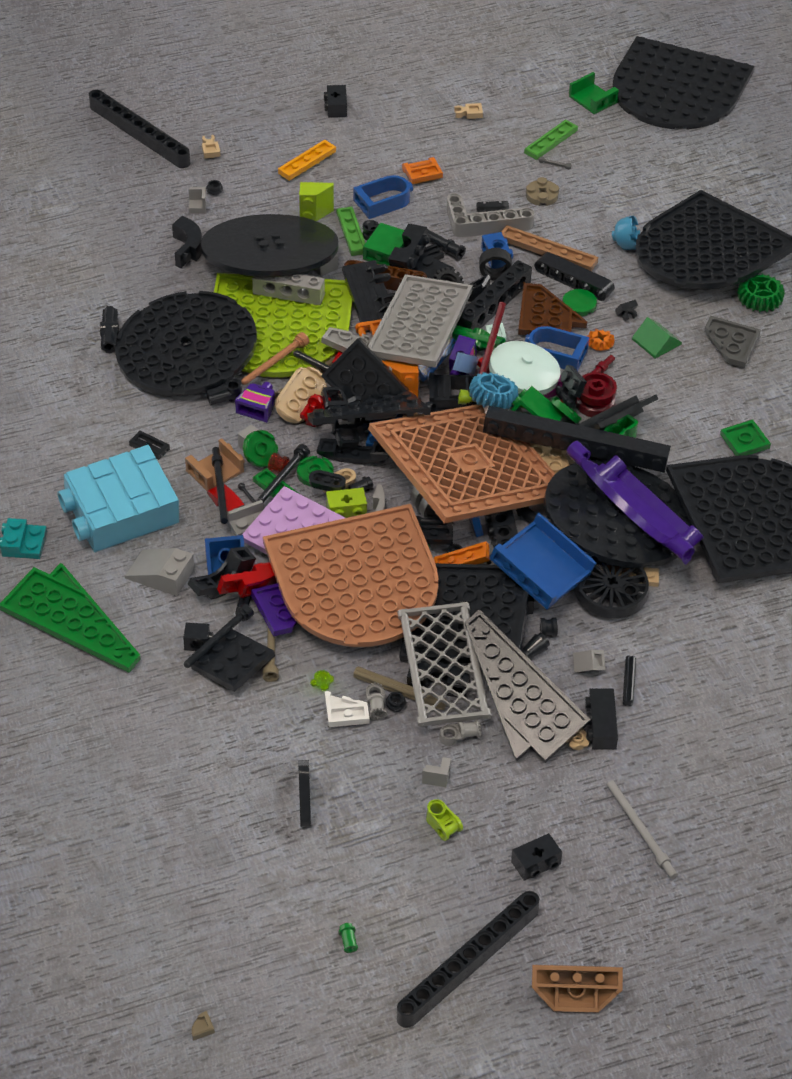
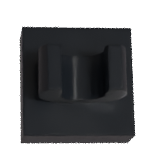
M636 299L620 304L615 309L617 316L622 315L623 320L627 321L629 319L628 314H631L632 318L635 319L637 317L635 309L638 307Z

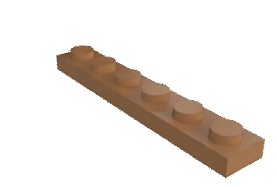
M506 225L502 230V234L509 244L543 255L545 252H550L590 271L598 263L599 257L511 226Z

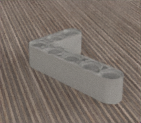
M451 193L447 196V215L452 232L457 237L502 232L506 225L522 231L530 230L534 226V210L531 208L467 214L460 194Z

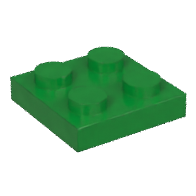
M754 420L723 428L720 431L721 437L735 456L751 455L770 449L771 446L770 441Z

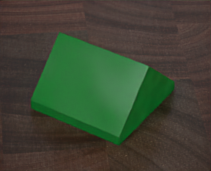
M648 317L632 337L634 342L655 359L682 345V342L660 323Z

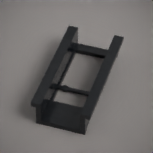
M429 373V402L436 403L437 411L477 405V402H470L466 405L458 404L459 395H451V390L463 389L469 392L470 383L473 377L477 375H434Z

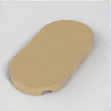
M300 367L294 372L275 401L276 411L281 418L290 423L305 421L300 418V413L307 405L308 398L314 395V393L321 396L322 389L327 387V383L321 377L322 373L313 367Z

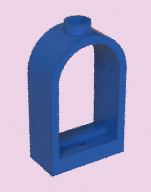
M386 176L353 187V201L368 219H372L408 205L413 186L411 182H408V180L401 176ZM391 190L402 192L376 202L369 198Z
M543 326L534 329L530 335L527 334L525 342L535 345L539 342H550L575 349L572 355L543 348L556 359L561 369H565L566 365H572L578 371L588 351L589 337Z

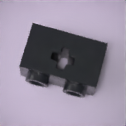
M327 85V92H324V109L328 111V118L347 117L346 85Z
M548 833L512 849L511 863L525 881L529 878H536L549 869L557 868L561 864L562 851Z

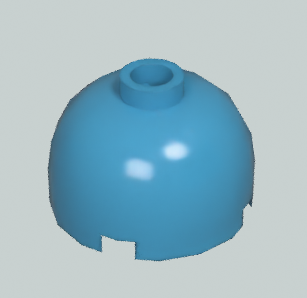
M634 215L617 221L615 229L612 231L613 241H616L618 246L625 250L636 249V239L638 234H640V230H637L635 226L638 225V221Z

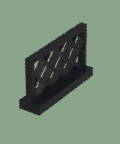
M657 394L640 401L637 395L577 425L604 431L606 427L617 423L618 419L626 415L634 417L644 412L642 407L658 400Z

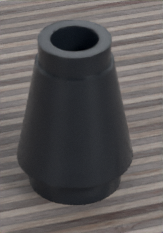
M534 634L521 651L531 659L546 651L550 642L544 634Z

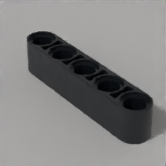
M545 252L534 264L535 269L540 274L573 289L590 291L599 301H604L615 289V285L611 280L550 252Z

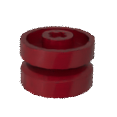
M590 372L582 376L587 381L581 397H576L575 401L576 408L580 413L593 417L615 406L617 385L611 376L600 372Z

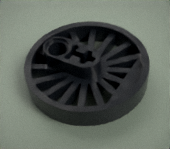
M592 556L591 558L596 562V565L591 574L574 587L575 595L580 604L589 612L610 619L625 618L637 613L645 605L648 597L649 581L643 568H630L624 572L626 567H620L615 574L614 565H611L610 572L606 565L607 563L597 560L598 557ZM601 596L598 603H596L594 600ZM606 599L609 600L608 606L603 605ZM613 602L617 603L618 607H613Z

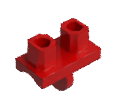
M314 393V395L308 398L307 405L300 413V418L305 420V424L316 427V425H312L308 420L307 413L313 412L315 409H324L322 397Z

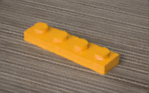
M323 140L279 167L278 174L290 181L335 153L336 146Z

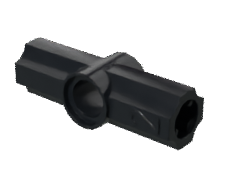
M107 306L102 311V322H100L101 350H104L106 353H112L117 345V335L119 333L118 309H115L113 306Z

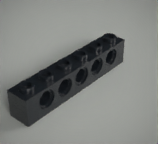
M517 260L464 308L457 326L473 330L475 328L481 329L496 315L499 302H504L507 305L523 290L524 283H531L532 267Z

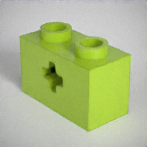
M364 487L327 491V508L345 518L366 514L367 501Z

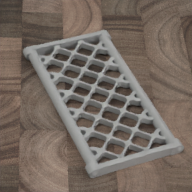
M468 602L400 609L397 611L398 619L401 620L418 711L417 723L419 727L489 719L492 717L491 709L488 708L479 661L464 623L470 618V605ZM453 611H461L457 615H452L451 613H449ZM440 613L439 616L436 617V618H434V617H432L431 615H429V614ZM421 615L417 620L408 618L409 616ZM443 615L453 619L448 625L439 621ZM426 617L433 622L429 627H425L419 623L422 618ZM455 622L463 624L464 629L456 632L450 627ZM436 624L444 628L439 635L431 631V628ZM415 627L425 631L420 637L411 634V630ZM446 632H450L456 637L453 641L448 642L442 636ZM426 634L436 638L432 644H428L422 639ZM458 639L467 641V646L464 649H460L454 643ZM438 641L447 645L444 651L434 648ZM422 644L428 649L423 654L415 652L414 647ZM449 649L459 652L455 659L446 655ZM429 651H434L439 655L435 661H431L425 656ZM461 656L470 658L471 663L463 666L457 660ZM442 658L451 662L445 669L437 664ZM421 661H426L431 666L427 671L418 669L417 664ZM452 666H457L463 670L458 676L449 672ZM433 668L443 672L439 678H434L428 673ZM464 673L474 676V680L471 683H466L460 678ZM445 675L454 679L450 686L440 681ZM424 678H429L434 684L430 688L421 686L420 681ZM456 683H460L466 689L462 693H458L452 687ZM436 685L446 689L441 696L432 692ZM468 690L477 692L478 697L470 701L464 695ZM447 693H452L458 697L454 703H449L444 699ZM431 695L437 701L434 705L430 706L424 704L423 698ZM460 700L469 704L465 711L455 706ZM441 702L450 707L445 713L435 709ZM471 708H476L481 711L468 713V711ZM451 710H455L456 712L460 713L456 715H448ZM432 712L439 715V717L427 718V716Z

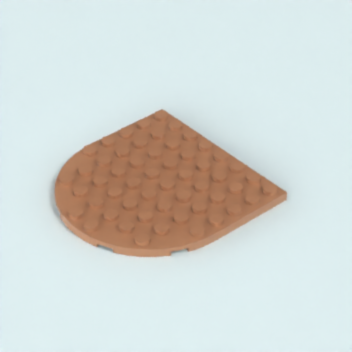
M411 504L263 536V544L288 611L305 630L325 641L349 647H372L396 641L404 637L401 620L398 619V610L429 607L435 604L438 593V572ZM421 615L409 616L408 618L417 620ZM426 617L422 618L419 623L422 624Z

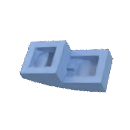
M457 352L453 370L475 374L479 357Z

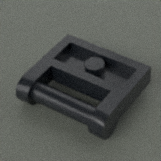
M416 516L427 544L453 545V522L444 523L440 518H421V516Z

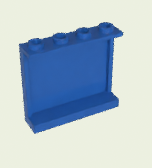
M537 513L532 523L504 545L499 543L495 546L489 558L547 610L588 577L596 565V562L589 555L582 551L540 513Z

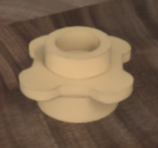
M580 731L570 740L569 747L574 750H582L584 747H587L589 741L586 739V731Z

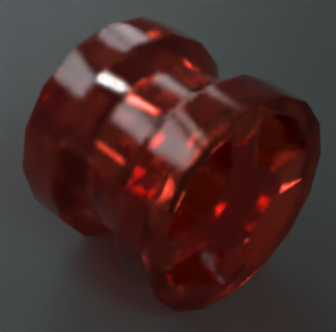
M273 453L268 463V469L271 471L276 470L280 473L290 461L289 457H280L279 454Z

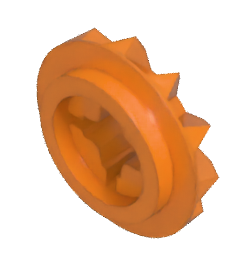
M595 329V331H590L589 335H587L589 337V347L595 350H608L615 342L614 335L610 334V331L605 332L604 329Z

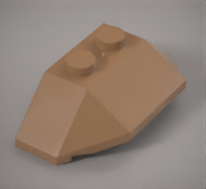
M532 965V988L553 1011L600 1012L622 991L623 967Z

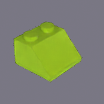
M300 182V217L318 221L333 212L334 183Z

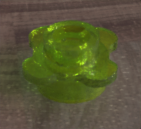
M319 670L314 674V679L310 681V684L313 687L317 686L321 690L326 691L329 689V684L334 681V677L325 670Z

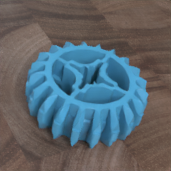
M483 372L482 374H477V376L473 377L469 386L472 401L477 402V405H482L483 408L490 405L510 409L514 407L512 403L518 397V386L515 385V382L510 381V378H505L504 375H498V373L492 374L490 372L487 374Z

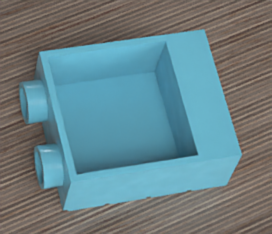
M149 445L110 457L108 460L104 459L89 464L87 467L83 466L66 472L64 474L65 489L57 492L59 503L64 513L73 511L76 516L75 519H72V526L79 541L87 539L94 552L179 523V499Z

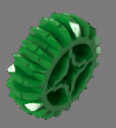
M762 273L761 275L757 274L746 282L740 283L737 294L739 301L743 306H746V309L751 308L752 311L757 310L759 313L765 311L767 313L768 310L774 311L775 308L778 309L782 305L785 292L780 280H776V277L771 278L770 275H763Z

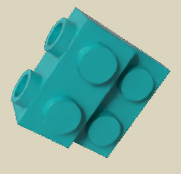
M8 518L7 523H3L1 529L3 537H0L2 557L40 559L47 527L27 525V519Z

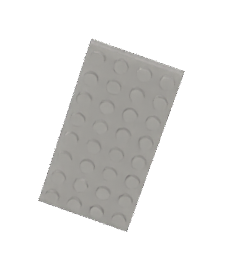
M405 274L368 347L378 358L424 365L426 367H437L472 293V285Z

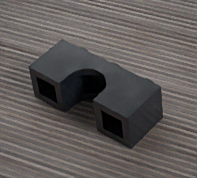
M408 223L402 234L405 248L395 247L388 261L392 267L413 270L419 257L423 255L424 248L430 242V234L426 226Z
M421 661L417 664L418 669L427 671L431 666L426 661ZM442 662L437 663L444 669L450 665ZM452 666L449 670L455 676H458L463 671L457 666ZM409 668L407 685L413 686ZM433 668L428 674L434 678H439L443 672ZM464 673L460 679L470 683L471 675ZM445 675L440 681L450 686L454 679ZM424 678L420 681L421 686L426 688L433 683L429 678ZM456 683L452 689L462 693L466 687ZM447 693L446 695L451 697H457L452 693Z

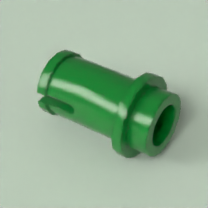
M351 923L340 925L338 934L342 937L344 952L352 953L357 951L358 945L354 934L356 931L355 927Z

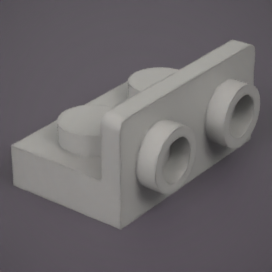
M260 500L228 511V526L235 536L242 535L264 510L263 501Z

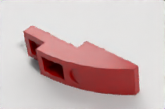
M270 562L254 564L250 572L245 571L221 576L217 590L219 594L238 592L241 598L250 596L252 589L273 585L277 581Z

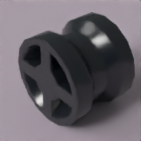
M367 220L363 223L362 235L365 240H368L378 227L379 223L377 221Z
M552 617L548 620L540 618V633L545 636L557 637V618Z

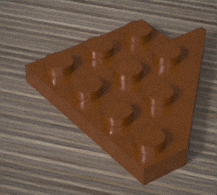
M524 283L518 329L519 335H530L534 329L543 326L568 332L572 331V327L587 328V321L543 285Z

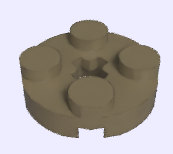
M540 177L526 186V198L534 205L540 206V203H546V206L558 200L559 186L551 181H547L544 177Z

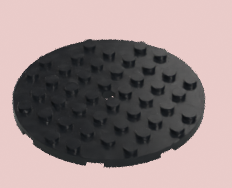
M187 291L151 301L148 303V307L133 313L120 329L115 347V355L121 372L135 386L159 395L184 396L214 389L239 374L249 363L255 352L257 331L249 311L237 304L236 300L215 292L199 291V293L187 294Z
M590 460V461H592V462H594V463H596V464H598V465L600 466L602 463H603V464H606L609 460ZM574 463L561 469L548 483L544 495V510L547 519H550L553 525L562 531L582 551L598 557V561L619 567L644 568V565L654 564L655 566H660L678 558L629 519L578 464ZM625 464L627 466L626 469L689 527L691 526L675 489L668 482L646 470Z

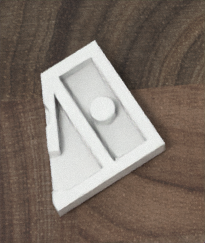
M325 691L329 727L369 724L370 718L367 702L353 700L346 696L338 698L332 696L331 692Z

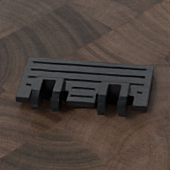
M376 260L342 266V272L360 322L381 320L390 305L388 302H391L395 293L387 294L384 283H381L391 278L389 273H383L388 269L386 264L377 265Z

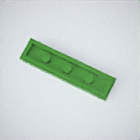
M564 120L524 149V153L537 160L577 132L578 126L568 120Z
M353 207L336 209L350 255H363L365 240Z

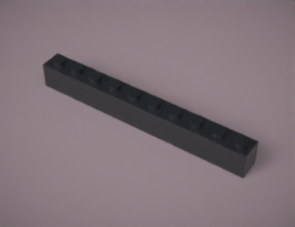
M490 405L485 415L483 433L567 451L573 442L579 441L591 452V457L610 461L616 455L627 465L663 473L666 470L671 448L670 445Z

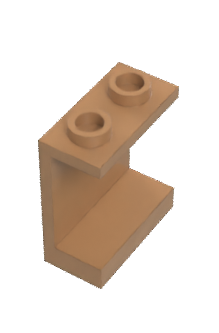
M221 438L218 441L220 455L223 458L222 473L223 482L225 483L244 472L245 461L241 454L234 451L232 446ZM213 454L200 461H197L192 455L185 457L186 471L206 491L216 487L215 470L211 460Z

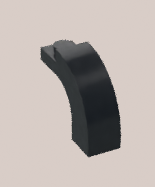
M181 216L172 224L173 238L185 243L174 253L175 266L179 268L189 263L191 259L197 262L202 254V233L199 226L191 219Z
M246 546L231 548L225 562L218 570L209 575L192 577L189 579L188 585L197 596L207 595L211 600L222 597L226 594H219L217 590L221 576L245 571L250 572L256 557Z

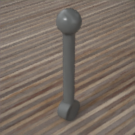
M542 156L538 159L540 163L546 162L550 164H555L565 167V169L568 170L571 169L572 166L571 163L564 164L545 159Z

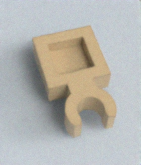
M481 103L465 104V107L454 106L455 118H462L463 116H467V119L483 118Z
M211 135V139H206L203 136L202 151L204 159L221 157L218 141L215 142L214 135Z

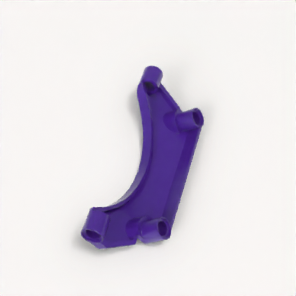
M579 441L573 442L568 447L567 454L585 471L591 480L629 519L650 537L666 547L685 565L691 560V556L695 552L694 546L704 538L703 535L693 525L689 527L626 469L625 463L618 456L615 455L606 464L602 463L599 466L588 460L591 452Z

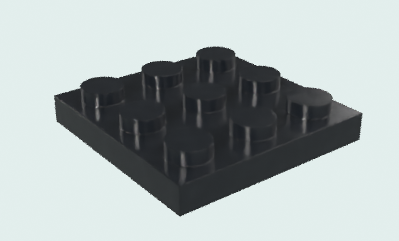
M232 629L195 662L191 669L235 692L275 657V652Z

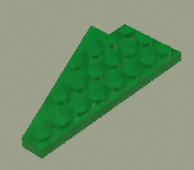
M62 563L50 574L33 567L0 602L1 611L128 673L141 660L138 651Z

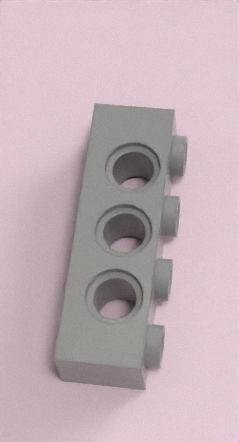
M302 274L281 277L253 276L252 278L253 294L315 305H321L325 295V278Z

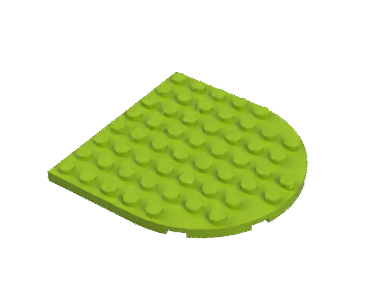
M217 273L214 292L236 300L237 304L249 311L255 322L257 331L256 349L251 360L242 371L247 373L254 371L290 345L295 336L300 332L308 336L310 343L304 348H296L295 350L323 363L339 352V350L321 343V340L329 327L349 331L353 301L345 280L325 279L324 298L321 305L256 295L253 294V276ZM292 351L259 376L291 377L300 367H313L315 369L316 367L294 357V351Z

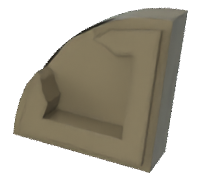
M207 1011L199 1014L192 1026L193 1041L215 1033Z

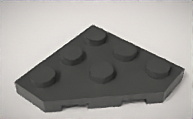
M710 315L704 332L728 364L745 368L760 336L761 329Z

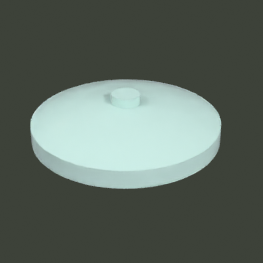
M510 341L500 344L492 352L489 362L490 372L510 378V381L515 382V385L518 386V394L523 389L528 390L532 385L543 395L552 391L559 381L560 367L558 362L548 351L535 344L523 341Z

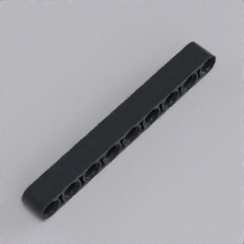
M95 89L89 92L91 110L178 168L190 166V151L188 147L101 90Z
M533 891L522 893L401 999L397 1004V1023L403 1028L414 1026L538 915L540 900L538 894Z

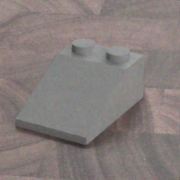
M177 548L142 550L126 573L125 579L178 596L194 571L193 554Z

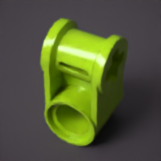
M434 799L428 803L426 821L443 841H447L449 836L455 832L463 830V824L459 817L442 800Z

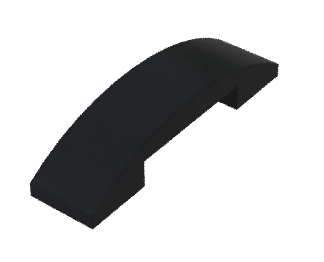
M320 438L316 450L317 454L328 459L352 464L374 463L389 458L388 453L378 441H374L373 446L339 447L336 439Z

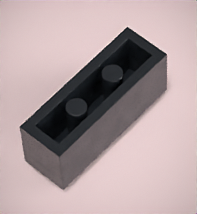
M589 688V697H585V709H589V713H586V715L591 719V723L588 724L590 729L587 730V740L591 741L592 750H616L618 729L614 689Z

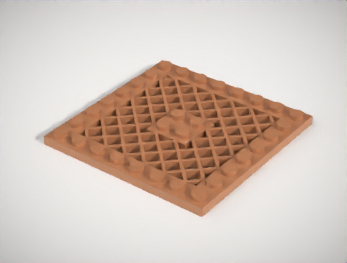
M482 405L465 406L431 412V415L420 414L369 424L368 430L444 523L544 503V495L548 483L555 475V472L528 442L483 433L486 414Z

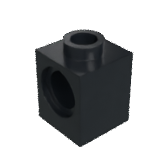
M186 622L183 636L185 651H197L214 635L213 632H210V624Z

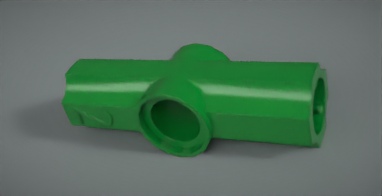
M457 326L452 333V337L456 341L459 335L476 339V350L478 351L486 350L490 336L483 329L475 328L473 330ZM497 336L493 350L500 344L505 343L504 337Z

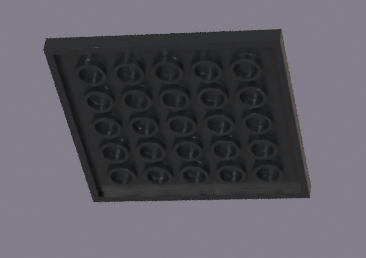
M435 563L438 572V593L434 606L468 602L470 605V617L480 609L521 650L529 593L497 565ZM453 611L449 613H451L452 615H457L461 611ZM440 613L429 614V615H431L432 617L436 618V617L439 616ZM443 615L439 619L445 625H448L453 620L447 615ZM426 618L421 625L429 627L433 621ZM455 622L450 628L460 632L464 629V626ZM437 624L431 628V631L438 635L444 630V628ZM418 627L411 634L420 637L425 631ZM446 632L442 636L448 642L453 641L456 637L450 632ZM426 634L422 640L432 644L436 638ZM404 637L402 638L400 648V661H408ZM458 639L454 645L464 649L467 646V641ZM438 641L434 648L444 651L447 645ZM422 644L414 647L415 652L423 654L428 649ZM449 649L446 652V655L452 659H455L459 654L454 649ZM429 651L425 657L435 661L439 655L434 651ZM461 656L457 660L458 663H471L470 658ZM442 658V659H440L439 662H449V661L446 660L445 658Z

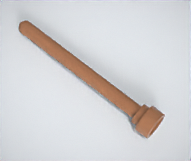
M303 332L297 334L290 345L245 376L241 383L247 385L296 348L307 346L310 343L308 336Z

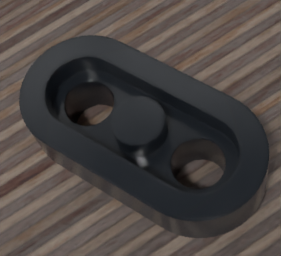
M315 470L309 474V484L313 488L324 491L344 490L346 488V479L340 474L322 470Z

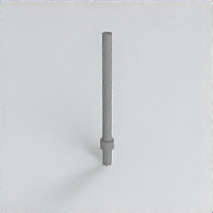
M613 780L607 783L608 788L656 856L658 865L664 868L671 879H675L678 873L671 865L669 856L662 852Z

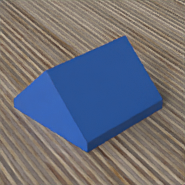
M243 535L205 538L208 575L223 565L231 548L244 547Z

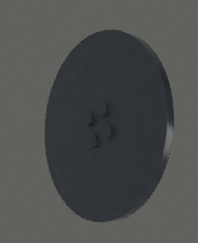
M260 214L231 219L208 230L201 240V252L208 262L231 273L255 277H281L312 271L331 261L337 254L339 247L336 233L328 226L312 219L283 214Z

